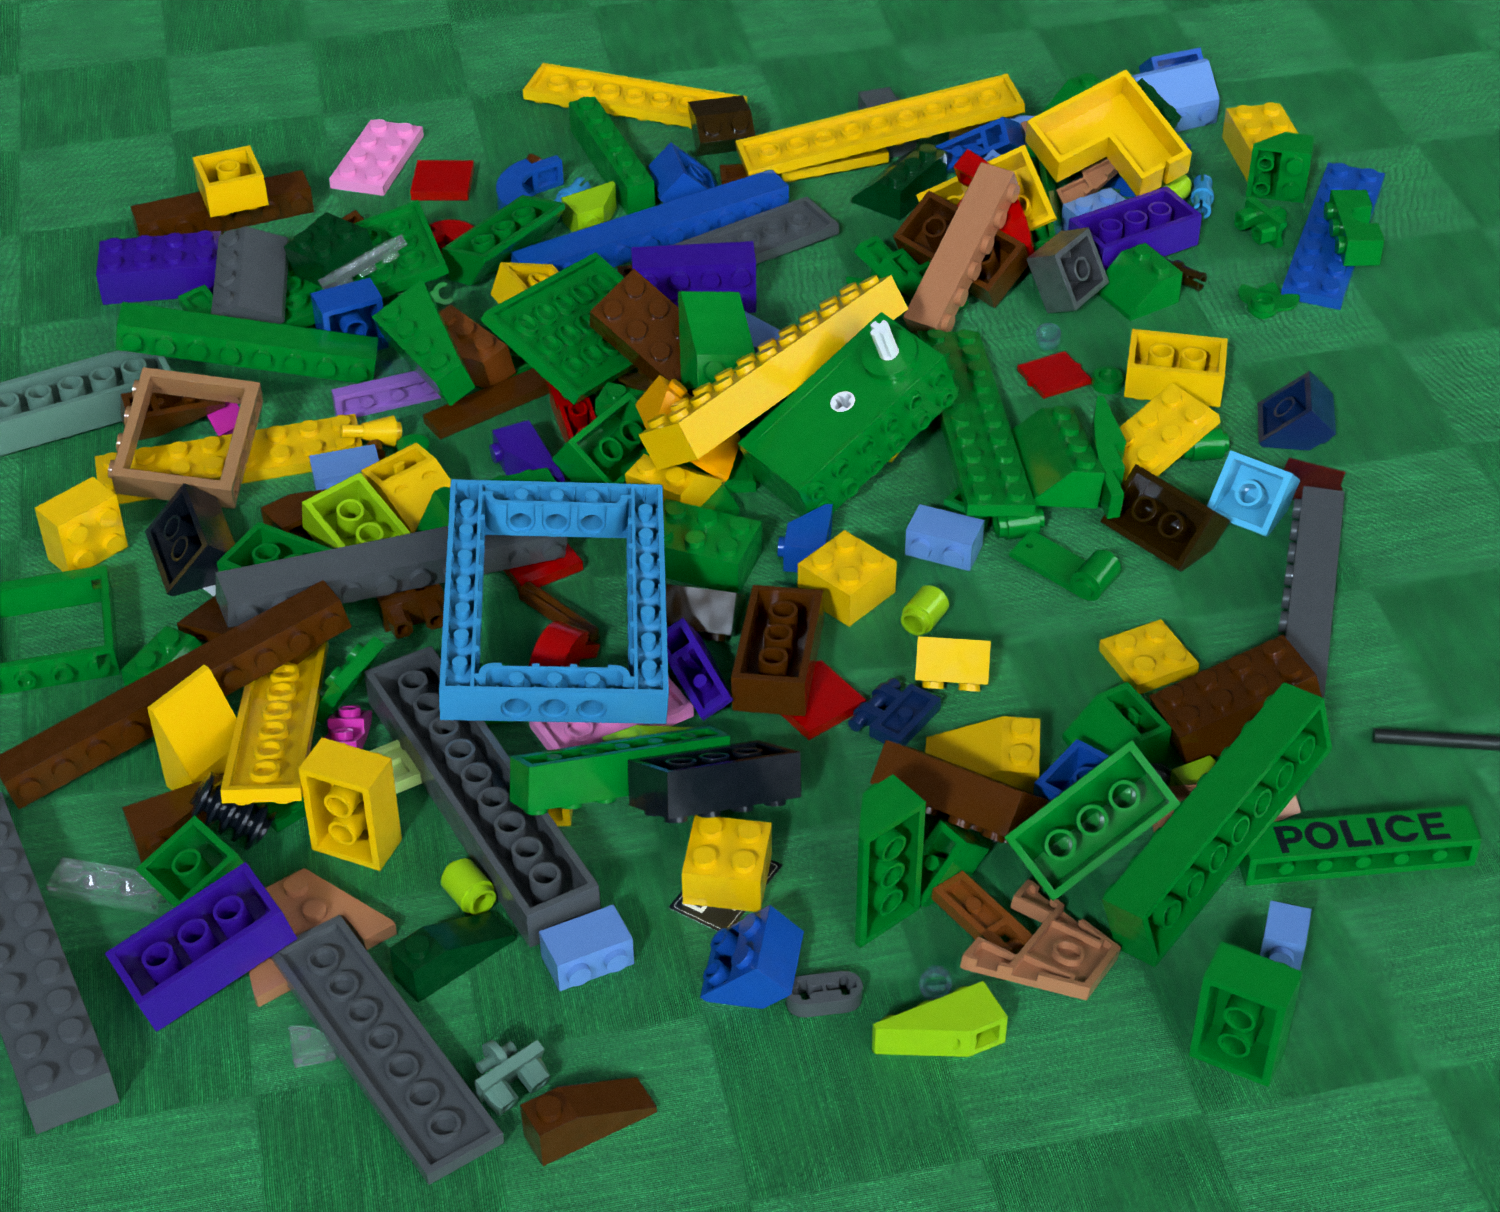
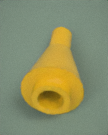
M394 415L364 422L361 425L341 424L340 436L341 438H361L367 441L378 439L382 442V445L395 447L396 442L402 438L401 422L396 421Z

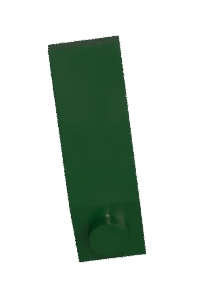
M492 912L424 926L389 948L394 979L419 1003L515 941V934Z

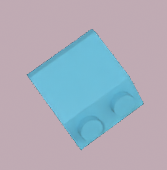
M1230 450L1207 507L1231 520L1229 523L1268 537L1288 511L1300 479L1293 473Z

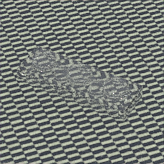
M402 234L388 239L320 278L318 281L323 290L354 282L353 276L359 274L362 278L377 270L375 266L377 262L382 260L383 264H386L399 257L398 250L407 246V243Z
M65 857L61 858L46 885L50 897L155 915L161 913L167 901L135 869Z

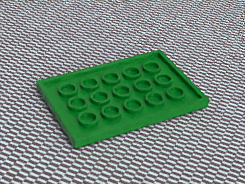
M418 200L354 223L367 229L378 258L347 283L370 277L383 299L398 292H405L421 279L425 283L449 274L445 260ZM290 262L288 264L285 322L280 324L308 327L315 324L310 293L324 290V288L296 276Z
M596 252L485 311L481 318V321L495 335L502 339L518 356L523 358L541 377L545 378L573 405L602 389L607 382L612 383L636 368L590 327V311L624 278Z

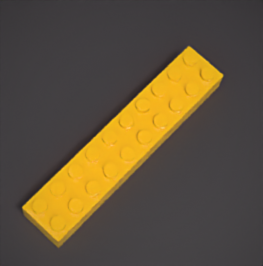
M877 275L863 280L859 286L856 282L844 286L839 290L840 296H832L819 303L820 310L809 311L798 318L800 321L798 325L791 324L778 332L780 336L778 339L771 338L757 346L759 352L756 354L752 352L739 358L736 361L738 365L736 368H727L714 376L716 379L714 383L708 382L692 391L694 397L691 399L687 397L677 401L670 406L672 412L667 415L662 413L647 422L649 428L638 435L656 469L660 470L698 460L795 391L880 312L894 320L907 311L908 307L892 275L878 279Z

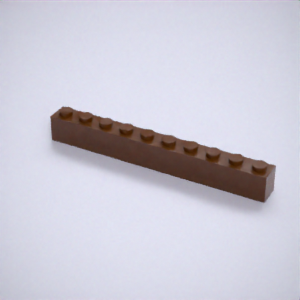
M321 580L0 754V779L17 808L21 809L154 736L147 707L202 665L210 668L224 696H227L351 628L352 626L340 599L327 583Z

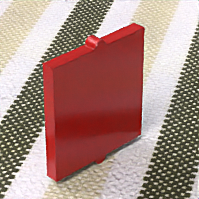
M1066 351L1017 365V371L1025 378L1027 386H1032L1043 399L1090 385L1092 381L1081 368V364L1076 363Z

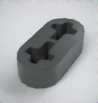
M850 971L798 976L794 979L792 994L786 997V1007L793 1015L806 1018L848 1013L856 1010L862 1003L863 983L859 976ZM839 989H846L848 995H842ZM806 993L809 999L802 1000L799 994Z

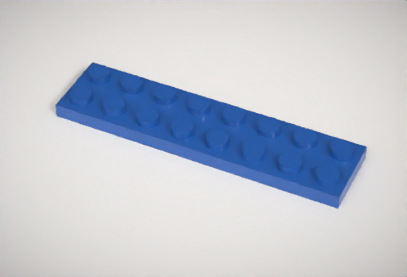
M1343 163L1327 164L1281 289L1282 295L1298 294L1300 295L1299 302L1341 310L1355 266H1343L1340 254H1336L1335 239L1330 237L1329 221L1324 219V204L1329 202L1331 190H1367L1372 203L1371 221L1384 182L1385 173L1377 172L1371 168L1350 167Z

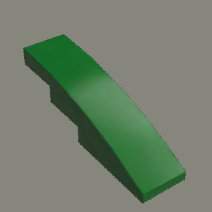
M877 235L859 243L853 251L881 277L892 275L899 291L913 298L930 264L927 261L919 265L903 248L893 252ZM966 301V303L964 304V306L959 307V309H958L957 312H959L960 310L966 308V307L968 306L969 302Z
M1104 395L1097 396L1090 443L1105 471L1099 500L1106 518L1111 519L1120 517L1124 492L1121 487L1125 471L1122 461L1126 440Z

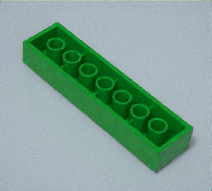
M1283 682L1274 694L1266 698L1263 707L1256 716L1245 723L1235 741L1223 749L1219 760L1208 773H1204L1199 778L1194 790L1185 800L1180 801L1181 804L1175 808L1173 815L1163 827L1156 829L1151 837V841L1142 852L1131 859L1127 870L1116 883L1109 885L1102 898L1113 941L1121 946V951L1155 968L1332 750V743L1324 698Z

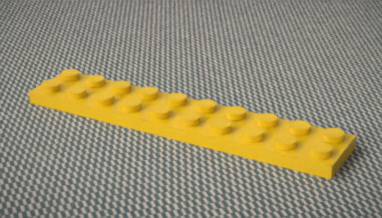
M1007 73L736 140L735 143L747 176L767 170H773L776 174L790 173L796 169L808 166H818L825 162L846 159L853 155L874 152L881 148L902 145L905 142L921 138L926 139L945 132H955L961 128L973 125H983L1001 117L1011 118L1017 114L1025 113V103Z

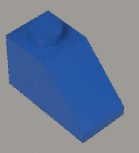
M824 504L787 524L785 537L779 536L777 550L778 557H783V571L798 572L799 562L830 541L833 504Z

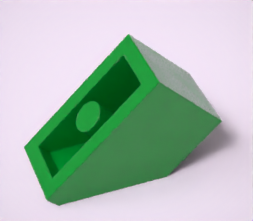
M940 820L923 846L920 905L928 907L934 903L932 900V889L962 870L971 877L990 849L967 829Z

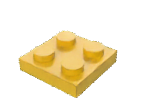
M1161 619L1101 639L1099 643L1100 653L1125 683L1128 682L1139 694L1198 673L1199 662Z

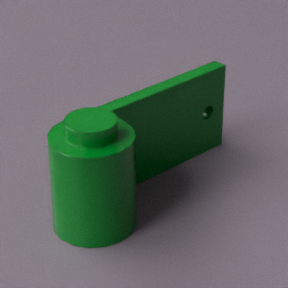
M1030 530L1009 554V557L1087 601L1099 599L1118 578L1122 569L1120 561L1109 551L1097 550L1087 560H1084L1033 530Z

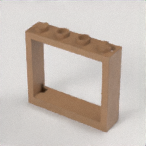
M143 367L139 380L135 379L133 383L132 405L127 406L125 410L124 432L119 433L117 436L116 459L111 460L108 467V478H112L116 494L170 501L183 483H186L217 497L220 507L235 509L263 405L260 382ZM152 393L241 404L220 480L130 469Z

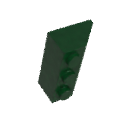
M920 144L894 161L851 198V203L900 221L918 205L917 194L946 181L947 151L936 148L931 144Z

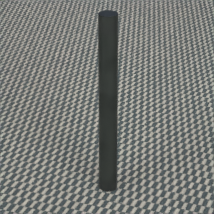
M1373 728L1372 732L1373 743L1500 751V736L1380 728Z

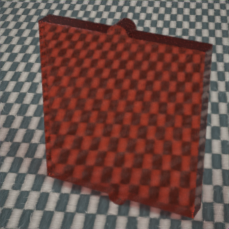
M1292 458L1288 459L1284 468L1285 471L1293 473L1300 479L1292 500L1295 498L1301 499L1303 486L1338 491L1343 489L1341 485L1345 478L1346 472Z

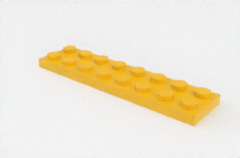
M548 63L541 64L523 89V99L540 104L549 103L569 108V102L579 100L582 97L595 96L605 112L612 116H626L640 121L649 120L661 122L665 125L685 126L692 129L688 102L740 96Z
M356 414L337 415L331 418L306 420L301 423L283 426L275 425L270 428L256 430L242 484L312 472L310 455L363 446L361 438H341L340 436L341 424L358 425ZM232 434L208 436L203 439L185 442L178 441L166 445L136 449L130 469L220 480ZM110 452L105 455L95 456L97 480L116 494L112 478H108V467L110 461L116 459L117 453ZM116 494L118 504L153 499Z
M328 641L298 665L287 662L244 686L220 790L222 804L249 805L257 802L288 804L293 801H302L303 793L298 768L311 750L320 690L322 688L329 648Z

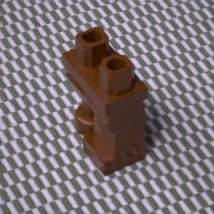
M439 583L377 596L379 616L382 620L385 632L391 631L397 639L410 636L413 632V625L423 622L431 630L443 627L444 593Z

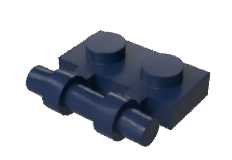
M890 678L886 683H880L872 691V697L867 702L860 703L854 709V716L848 721V725L855 732L860 731L864 726H869L870 737L882 743H885V740H889L906 746L941 709V698L911 683L902 692L899 690L901 688L900 682L895 678Z

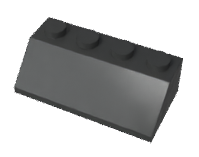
M247 226L236 230H229L220 235L218 239L211 314L277 324L285 322L289 259L284 246L290 242L288 238Z

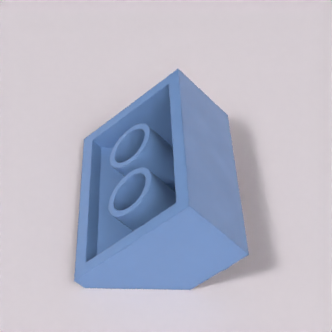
M1205 58L1132 75L1136 82L1143 78L1149 85L1155 88L1156 92L1169 105L1176 109L1182 118L1175 127V132L1217 122L1220 98L1208 59Z

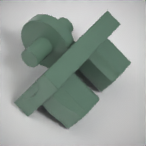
M490 1039L482 1045L485 1058L476 1063V1068L484 1075L475 1080L476 1090L473 1093L480 1103L485 1101L498 1116H501L517 1104L519 1099L509 1084L519 1078L530 1094H532L549 1082L551 1075L541 1060L545 1049L536 1040L508 1059L509 1056L517 1052L514 1043L509 1041L500 1047L497 1042Z

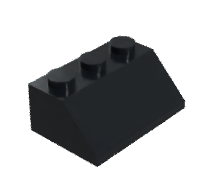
M183 483L145 530L164 587L170 596H177L216 585L215 572H218L217 561L235 545L217 497L186 483Z

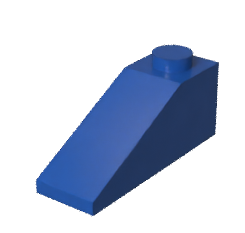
M1001 117L935 147L947 151L946 174L955 172L953 166L967 149L984 158L992 149L1003 155L1024 145V140L1019 122Z

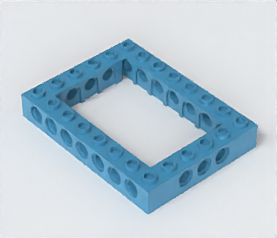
M451 479L439 683L440 720L666 724L669 685L662 485ZM485 535L626 538L628 670L619 665L577 667V664H570V667L540 666V663H532V666H505L502 663H488L480 668Z

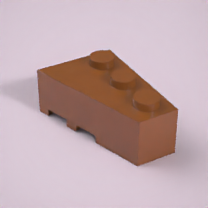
M451 304L440 311L474 385L487 388L508 379L516 373L508 345Z

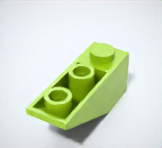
M981 981L971 986H962L953 993L933 1001H924L915 1008L897 1015H888L879 1022L874 1023L872 1029V1051L874 1054L970 1057L1005 1043L1008 1016L984 981Z

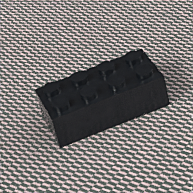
M755 740L629 759V805L644 810V814L647 816L664 817V822L683 823L688 821V816L697 814L699 817L704 818L721 816V810L731 809L734 812L753 811L754 805L757 804L771 807L784 806L787 799L801 797L800 752Z

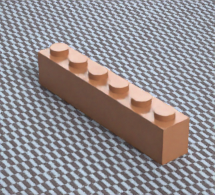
M983 162L980 163L908 306V310L903 316L910 332L918 334V331H928L930 329H939L944 332L952 331L955 324V315L959 307L964 306L966 303L968 289L972 281L977 280L979 277L981 263L985 255L990 254L992 251L994 237L998 229H1002L1005 225L1007 211L1011 203H1015L1018 199L1020 186L1013 171Z

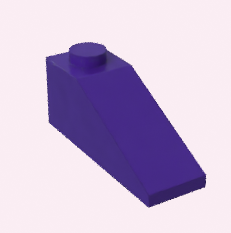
M529 420L492 430L493 444L489 445L490 454L495 464L499 463L506 475L521 473L528 469L536 470L547 467L556 482H565L562 472L552 461V456Z
M684 618L668 627V663L698 715L704 721L732 702L733 697L716 661L699 633Z

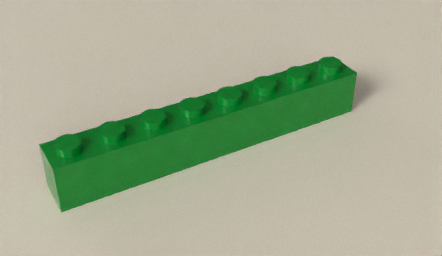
M122 302L116 332V350L353 383L373 380L378 346L377 337Z

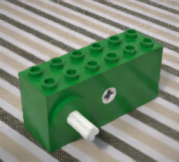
M880 312L737 444L756 481L800 516L824 504H833V515L835 510L848 498L854 496L864 483L873 475L879 473L893 456L901 452L907 443L920 431L925 430L936 416L944 409L950 407L959 395L945 357L883 312Z

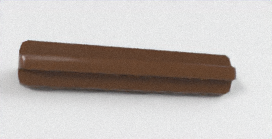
M526 582L523 586L519 587V599L551 621L558 620L588 631L589 641L594 642L599 639V627L532 582Z

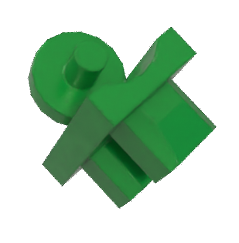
M1252 196L1246 198L1245 208L1235 213L1234 226L1240 231L1248 228L1252 230L1251 236L1258 245L1269 243L1277 249L1283 246L1282 233L1288 224L1285 221L1287 212L1280 206H1274L1269 209Z

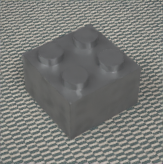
M1089 227L1060 231L1026 258L1047 313L1075 311L1109 283Z

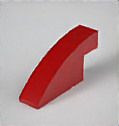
M967 149L953 167L958 181L969 187L980 163H989ZM1017 199L1015 203H1011L1007 211L1005 225L999 230L1024 243L1030 256L1035 252V247L1026 216L1019 199Z

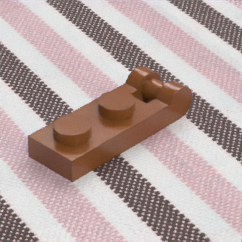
M963 870L932 889V900L975 940L979 936L1014 954H1018L1032 937V934ZM1006 935L1010 941L1005 943L1000 937Z

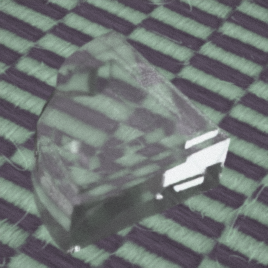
M289 1026L295 1068L337 1060L335 1049L323 1032L309 1026Z

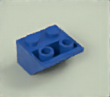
M771 905L756 913L748 914L743 920L728 928L720 929L711 940V952L708 965L703 974L704 982L700 998L706 1002L764 1009L792 994L804 931Z

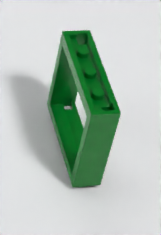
M107 565L0 582V618L101 602L105 645L0 663V695L120 675L114 595ZM101 579V584H92V580Z

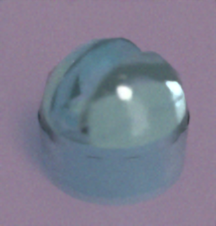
M1053 323L1040 325L1036 330L1038 346L1045 351L1057 348L1061 341L1060 328Z
M932 965L927 967L922 972L919 980L921 993L930 1000L948 995L952 989V976L943 966ZM941 976L946 978V980L926 982V978Z

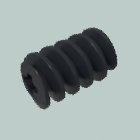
M210 771L197 787L189 804L193 805L191 817L194 815L197 817L204 811L207 813L204 823L207 827L215 820L220 821L217 832L220 835L229 828H232L231 841L234 843L242 836L247 837L244 849L248 851L263 838L278 811L266 817L268 805L265 803H261L255 809H253L254 803L249 805L222 804L220 790L223 779L213 785L215 773Z

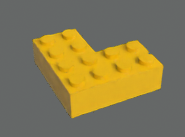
M1127 69L1027 120L1025 141L1056 182L1075 174L1105 157L1108 158L1136 196L1160 188L1162 180L1165 184H1168L1189 171L1192 152Z

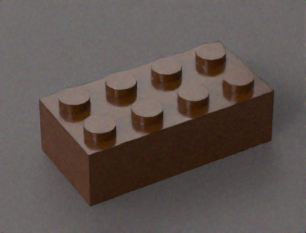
M928 191L893 235L898 249L903 248L919 265L927 261L931 262L958 206ZM998 229L994 237L992 251L990 254L985 255L981 263L980 275L977 280L972 281L968 293L996 308L1028 266L1026 258L1029 255L1025 244Z
M633 269L590 311V327L651 381L654 382L661 375L669 381L676 379L681 383L679 308L639 272ZM688 390L687 393L694 397L693 390Z
M762 585L752 586L731 675L732 711L794 716L806 715L824 624L823 590Z
M1281 635L1149 695L1152 708L1172 728L1169 743L1183 763L1188 764L1209 755L1213 759L1219 757L1223 749L1230 746L1240 735L1245 723L1252 720L1261 710L1266 698L1274 694L1283 682L1322 697L1315 672L1287 638Z
M885 740L870 781L871 784L879 783L894 774L926 801L925 813L948 819L947 822L968 830L972 829L981 832L984 837L1007 844L1009 843L1004 836L1048 803V799L918 749Z

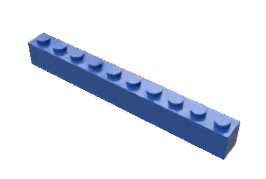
M773 170L763 171L511 252V263L553 264L558 271H561L596 252L612 267H616L632 261L631 247L673 245L789 203V185Z

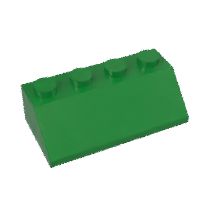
M521 195L441 248L449 271L450 281L463 283L467 286L479 283L481 278L492 271L498 270L500 262H506L511 259V252L539 242L541 237L552 231L565 210V204Z
M1065 406L1041 408L1011 430L1036 506L1098 508L1105 471L1074 409Z
M1130 740L1006 834L1004 838L1048 897L1054 901L1181 803L1135 743Z
M894 774L879 783L872 784L862 793L858 834L855 944L859 948H862L920 909L926 801Z

